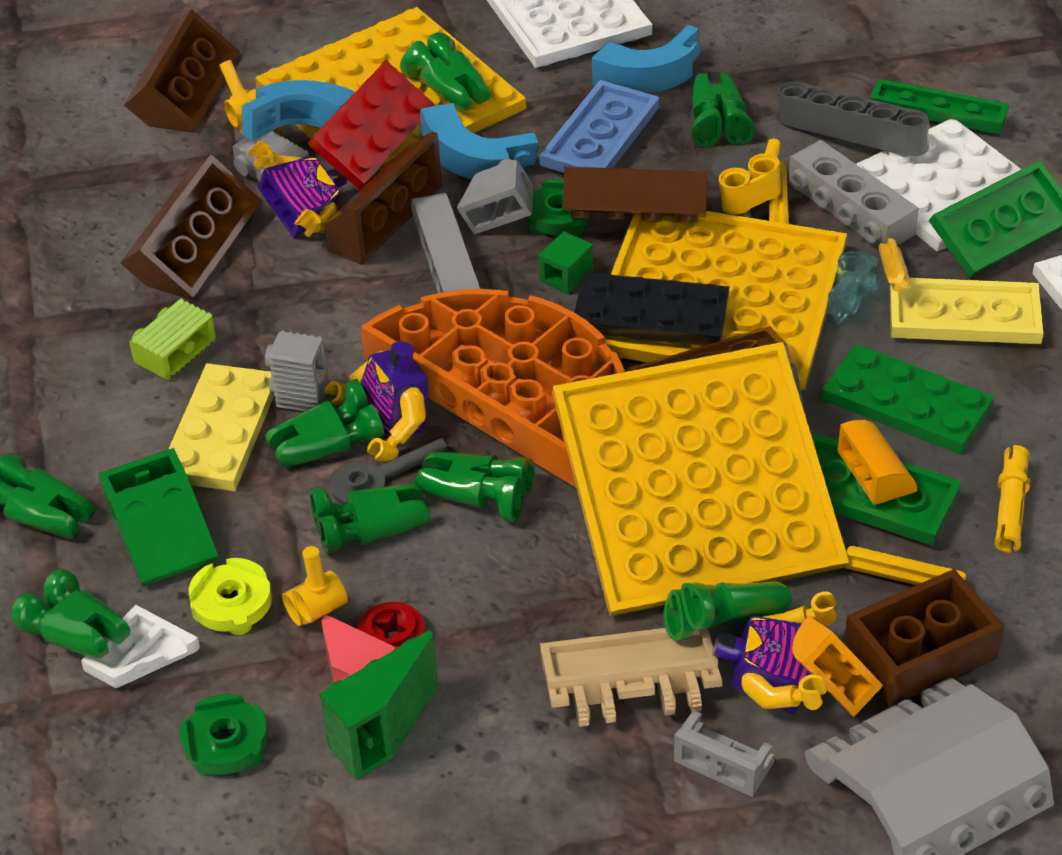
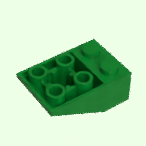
M174 448L98 473L106 507L142 587L219 560L188 476Z
M430 630L416 638L405 641L399 648L380 659L370 661L361 670L343 680L335 681L326 690L319 693L328 747L355 780L394 757L438 689L434 634Z

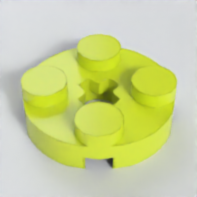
M242 558L226 559V565H219L215 568L213 563L203 567L193 577L188 588L193 618L203 626L215 631H229L233 635L248 633L252 625L265 616L272 603V591L266 572L257 563ZM233 590L238 591V595L234 598L226 599L222 596V594H231Z

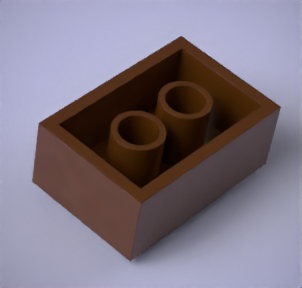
M952 569L847 615L844 644L883 684L878 692L886 703L892 707L921 694L927 688L931 687L932 689L933 685L949 677L957 678L998 659L1004 626L955 569Z

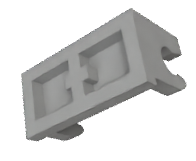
M694 710L681 729H678L675 734L674 762L753 797L774 763L775 755L771 754L774 745L765 742L759 751L704 727V723L700 722L703 714Z

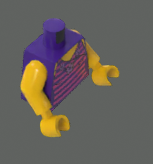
M263 141L257 142L248 151V154L256 158L253 162L256 169L266 168L261 176L258 189L294 239L302 233L307 237H310L313 233H324V224L331 216L337 213L336 205L341 195L338 188L346 185L347 179L335 168L325 171L315 157L310 156L302 159L301 157L278 155L273 153V150L267 143Z
M402 341L393 343L391 350L373 353L362 366L349 375V381L358 379L361 383L368 404H372L376 408L384 432L388 436L387 441L374 438L367 447L368 454L375 456V461L384 464L397 458V445L400 442L404 444L411 435L424 433L428 379L412 359L414 353L413 346ZM331 381L327 384L325 393L333 396L337 395L331 401L332 404L340 406L343 404L344 389L347 382L344 384Z
M820 592L812 598V608L810 609L802 606L784 613L763 617H750L741 637L719 631L714 643L712 656L735 662L732 685L735 689L746 693L762 709H782L788 713L796 714L803 702L807 709L817 710L823 703L821 694L823 695L827 691L824 679L820 675H810L794 657L792 646L799 627L808 616L824 626L834 624L837 619V613L834 608L836 605L835 598L830 592Z

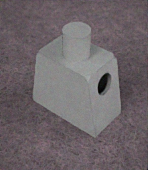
M503 159L497 166L474 175L457 209L474 235L532 215V182L519 161Z

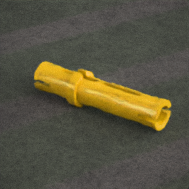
M1018 445L1013 446L1012 457L1011 448L1005 449L1003 472L999 475L997 485L998 489L1001 488L994 545L998 550L1006 553H1012V541H1014L1013 549L1015 552L1021 548L1025 494L1030 488V478H1027L1030 453L1025 447Z

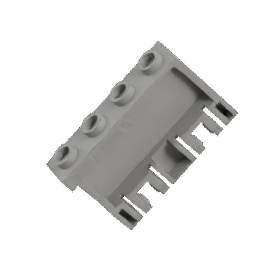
M951 677L933 685L932 689L931 687L927 688L919 694L923 709L907 699L898 703V706L894 705L863 721L861 725L857 724L851 727L849 735L853 745L850 746L844 740L834 736L826 740L827 742H822L805 751L807 764L817 776L828 784L836 780L841 781L873 807L891 839L894 855H964L1054 805L1049 768L1018 715L974 685L970 684L965 687Z

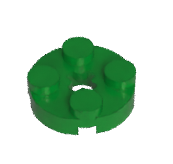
M564 179L542 182V188L533 192L532 215L525 217L529 223V230L532 233L538 235H560L565 231L571 235L579 236L584 232V226L591 221V219H572L571 212H565L563 208H556L557 205L563 206Z
M220 694L208 697L194 706L195 712L190 715L188 720H186V716L183 719L179 731L182 750L187 761L194 766L195 771L199 775L232 774L246 768L256 767L263 760V751L268 743L266 718L258 705L255 704L254 707L244 702L242 696ZM228 729V732L233 734L227 739H216L220 734L219 730Z

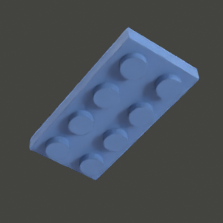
M599 80L540 154V166L564 173V166L614 168L659 109L660 97Z

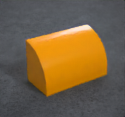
M853 420L840 424L838 453L873 505L917 492L915 480L874 423L867 420Z
M810 616L803 621L794 637L792 646L794 657L810 674L820 675L824 679L827 691L850 715L855 717L882 688L883 684L831 630Z

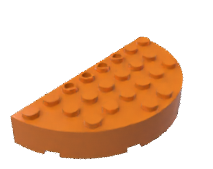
M464 289L421 297V303L404 309L401 305L395 306L361 326L365 360H368L369 356L378 351L391 350V346L395 342L402 341L411 344L414 348L412 359L428 379L427 398L522 456L532 459L540 467L576 488L552 395L553 386L625 372L617 353L611 351L605 343V337L587 320L571 310L539 297L530 295L529 299L526 300L509 297V291Z

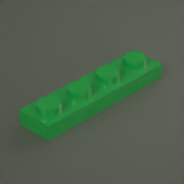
M884 79L877 80L870 96L871 100L924 112L928 115L930 121L943 123L953 119L960 122L966 128L980 130L985 133L1001 134L1009 110L1008 103Z

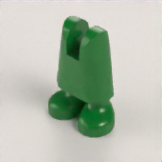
M444 33L430 35L427 40V46L422 41H416L407 49L401 59L400 69L408 78L416 79L420 77L425 85L447 102L454 103V106L461 112L470 110V98L477 104H482L490 99V91L480 73L463 52L456 50L455 42Z
M707 73L698 74L694 81L692 96L695 121L691 127V135L694 143L704 148L714 146L721 137L722 125H724L725 135L730 144L742 146L749 143L755 134L754 123L746 113V105L728 73H719L718 84L709 85Z
M358 379L347 382L344 389V402L338 408L334 409L330 401L326 400L272 428L266 433L265 437L271 449L275 450V456L282 467H292L351 450V444L358 441L371 442L374 438L382 439L385 437V433L376 408L372 404H368L361 383Z
M430 452L426 455L422 463L423 469L419 470L413 484H419L424 494L477 508H484L488 499L491 498L497 502L502 519L505 522L516 523L522 511L523 495H529L533 487L535 468L533 460L525 457L498 460L497 455Z
M7 453L0 457V508L2 505H5L4 516L7 519L54 535L73 539L80 529L75 520L87 522L95 513V506L85 496L41 468L32 471L28 470L23 457L13 453Z
M419 484L349 490L346 492V504L333 503L324 488L316 487L310 489V503L317 533L320 534V541L325 554L335 553L341 550L344 545L359 541L361 545L410 531L428 523L431 519L428 505L423 501L424 495Z
M64 569L55 570L46 578L43 587L45 601L34 593H25L17 598L11 610L12 622L22 632L42 635L46 642L96 659H101L109 653L108 645L102 635L117 644H121L128 638L131 632L129 625L123 618L86 590H80V583L77 577Z
M775 581L745 584L721 582L715 585H705L698 582L683 583L681 589L672 590L668 594L663 613L666 632L673 641L687 640L695 630L747 623L749 618L753 616L763 617L784 613L791 605L792 594L786 585Z

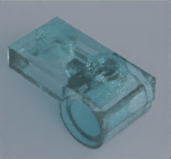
M848 251L839 256L836 284L828 293L826 321L839 326L849 315L853 316L857 312L861 302L867 295L871 296L876 292L881 279L880 275H878V258L858 251Z

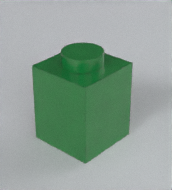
M565 231L538 255L539 281L567 295L582 282L584 272H593V244Z

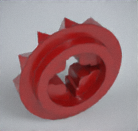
M392 601L380 603L368 609L360 618L357 629L397 649L405 641L416 638L424 633V621L421 614L414 607L406 603ZM395 622H397L398 632H394L391 637L385 638V632H389L391 627H394Z

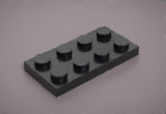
M584 272L574 313L587 320L603 336L705 346L722 340L729 300V286Z

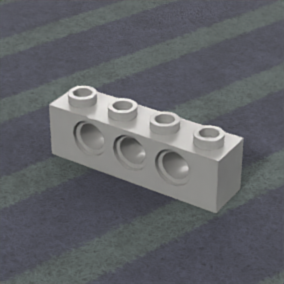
M819 140L790 156L788 183L794 189L814 201L819 207L835 216L844 225H847L864 237L868 242L879 248L880 243L887 244L888 238H892L898 246L916 235L919 208L824 141Z

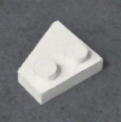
M135 605L123 617L131 630L128 638L121 644H117L103 637L108 645L109 653L101 659L85 656L81 662L85 672L114 688H118L197 652L200 645L198 637Z

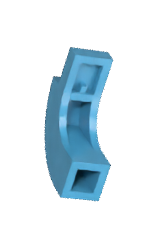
M687 25L668 44L651 50L630 49L609 41L592 57V84L596 85L599 80L650 94L669 90L684 83L693 76V61L698 58L701 50L699 28Z
M310 80L283 81L262 86L256 89L255 100L242 105V136L254 140L278 127L290 124H307L322 128L355 91L331 83Z
M454 103L421 108L419 124L421 138L431 131L438 133L440 165L459 176L472 179L478 172L497 166L503 159L517 160L523 168L535 165L538 140L534 132L504 138H485L472 133L462 124Z

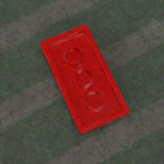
M385 60L312 137L308 145L360 190L420 124L421 108L436 105Z

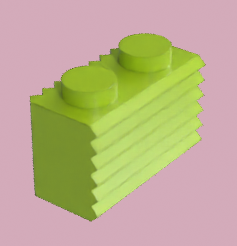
M180 298L171 307L163 308L157 318L147 327L140 328L133 334L129 343L134 363L166 380H170L171 376H175L176 371L180 372L181 367H185L186 363H190L191 358L195 359L196 354L199 355L201 350H205L206 346H210V343L215 341L216 334L213 318L209 312L206 313L204 309L200 310L198 306L190 305L188 301L184 302Z

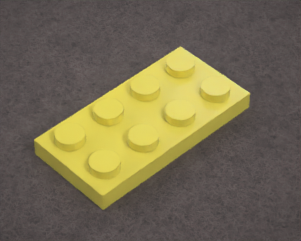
M910 278L909 286H902L900 291H894L890 283L891 338L1020 344L1042 343L1043 324L1039 283Z
M206 363L169 449H175L192 486L236 491L274 398V393H270L269 390L270 371Z

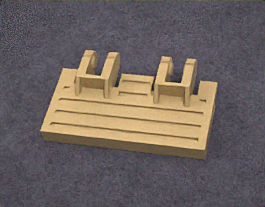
M666 628L540 643L541 661L551 708L570 706L568 694L572 693L579 727L589 725L590 709L588 705L601 704L602 715L606 723L616 722L611 688H616L619 699L655 695L654 683H657L664 715L667 716L675 715L676 699L674 694H686L691 712L702 710L701 694L696 678L701 677L704 689L722 687L718 659L716 656H712L713 644L708 629L695 630L690 638L673 641L666 632Z

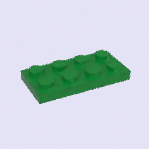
M1038 160L933 214L929 222L966 275L971 278L1061 230L1062 189L1042 161Z
M855 343L823 387L821 400L962 455L992 409L995 396Z
M815 433L811 434L834 513L934 546L960 493L962 481L902 462L915 480L917 492L873 505L838 453L839 441Z

